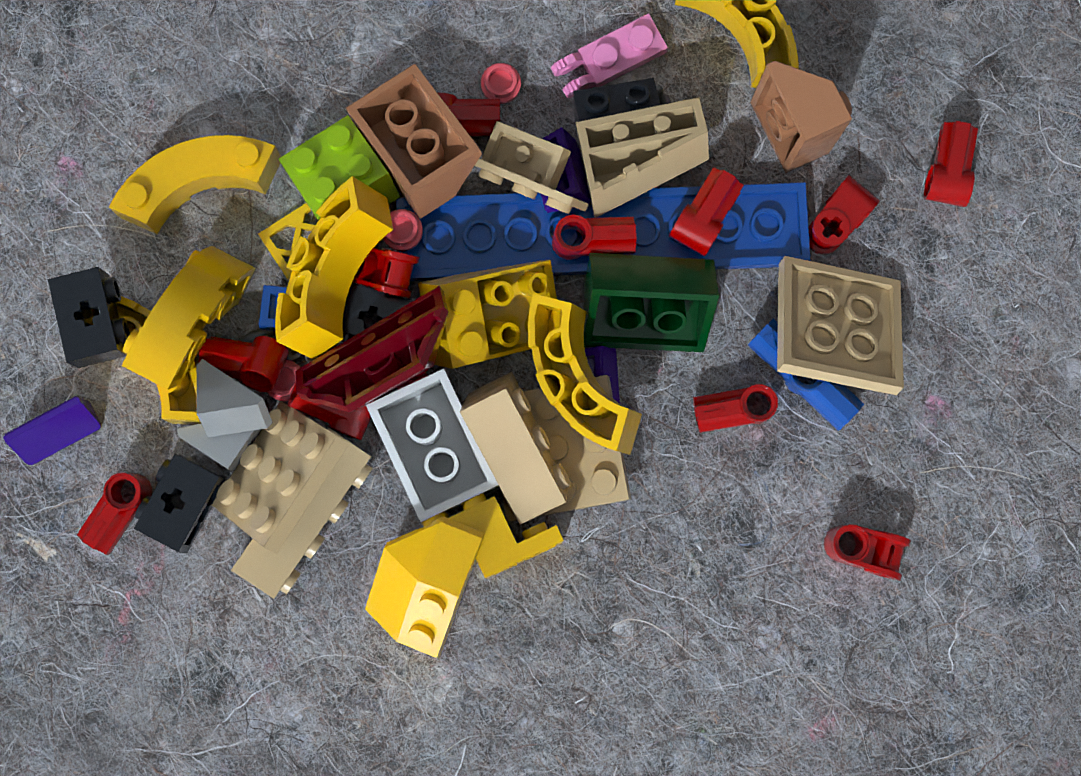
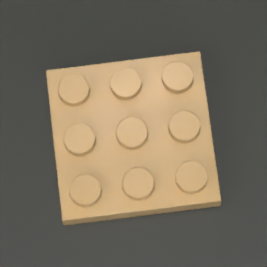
M784 256L779 263L777 372L897 395L904 388L901 280Z
M609 376L595 377L604 391L613 398ZM541 388L523 391L530 404L531 413L537 426L540 425L548 437L551 445L549 451L555 464L561 463L571 486L567 487L566 503L537 517L631 500L623 453L601 446L573 429L570 423L550 404ZM502 492L506 521H518Z
M280 401L276 409L269 413L273 423L268 428L262 429L253 444L245 449L241 455L239 465L231 477L220 486L217 498L212 504L214 508L261 546L276 555L349 445L342 438L294 408L287 406L282 401Z

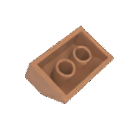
M777 61L767 64L750 102L785 173L829 154L852 120L850 116L852 115L851 103L843 91L838 92L833 81Z
M413 64L346 107L351 120L381 161L393 183L419 219L455 197L482 155L479 147L416 64Z

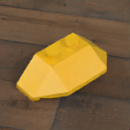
M442 517L433 521L429 526L415 529L387 542L365 610L396 642L439 659L485 533L449 518Z

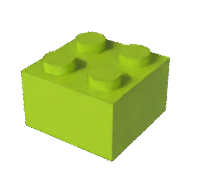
M349 115L278 159L318 221L321 217L316 214L317 210L334 191L352 176L386 196L388 204L401 197L389 173Z

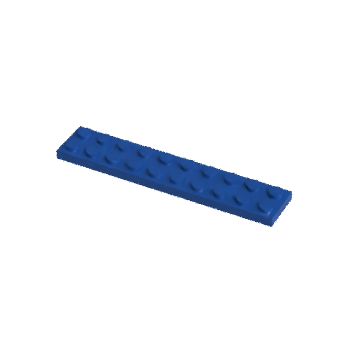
M806 182L744 185L731 210L728 211L722 221L724 226L706 256L699 254L669 236L687 204L691 205L702 186L653 188L597 217H634L637 237L634 255L714 259L716 270L779 267V263L784 256L811 261ZM519 193L455 196L420 219L423 234L420 242L414 248L398 252L420 257L419 262L413 265L410 281H430L457 274L542 260H551L553 276L586 275L589 256H581L574 260L563 259L555 253L551 242L556 225L562 218L572 214L580 215L583 218H594L592 204H590L586 211L572 208L569 214L562 211L548 213L545 211L541 193H537L535 200ZM405 198L396 199V210L406 209L415 213ZM567 229L561 233L562 240L569 246H578L583 242L582 236L576 230Z

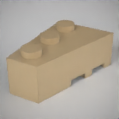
M699 97L576 122L594 218L709 160L708 129Z
M513 372L468 393L459 412L519 524H523L566 503L567 487L571 486L568 475L561 463L555 464L549 451L551 445L543 428L540 425L537 426L531 413L530 404L519 387Z

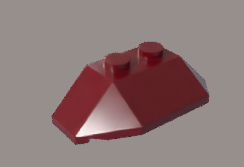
M440 286L434 288L296 370V393L301 399L352 412L390 394L394 388L406 381L416 380L423 376L435 364L449 313L442 288Z

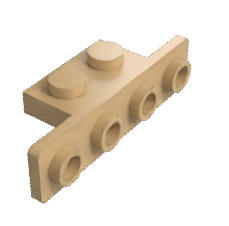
M496 121L483 156L475 164L476 167L481 168L479 177L498 185L502 184L504 178L515 182L512 191L534 200L539 192L548 196L546 205L567 214L570 213L572 207L582 211H586L588 203L556 191L570 156V150Z

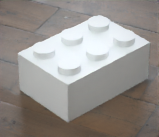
M444 369L366 405L421 523L439 513L453 510L461 506V503L477 495L486 494L500 487L459 412L462 406Z

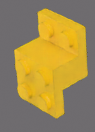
M484 493L461 503L464 511L452 517L442 512L422 522L423 527L431 525L433 521L439 518L446 517L484 532L485 534L476 560L486 579L564 542L557 525L548 529L546 523L542 522L523 531L524 541L517 543L495 496L487 500Z

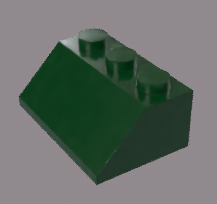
M590 253L584 286L583 310L587 311L584 323V347L605 346L621 349L704 352L719 299L714 259Z

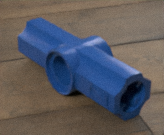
M774 318L748 344L785 381V385L791 392L804 398L837 431L841 430L864 406V403L845 385L817 379L814 380L813 384L807 385L800 382L796 375L777 372L778 322Z

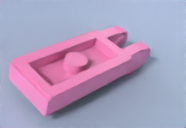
M648 13L578 49V52L561 58L551 66V70L555 77H558L582 65L584 66L588 74L570 81L562 89L565 96L571 98L573 97V91L603 86L664 55L668 47Z

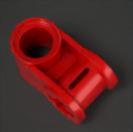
M848 175L825 202L826 206L808 226L810 249L821 255L833 253L853 230L863 223L881 200ZM827 226L833 230L829 238L822 234Z
M373 248L359 267L352 282L373 287L374 290L410 298L412 291L408 287L413 265L419 262L420 257L384 248L383 250Z
M848 524L839 525L829 530L824 538V548L827 555L836 562L864 569L863 571L870 574L901 581L902 574L899 572L904 548L910 546L911 540L897 534ZM844 532L851 534L855 540V548L850 555L843 554L839 548V539Z

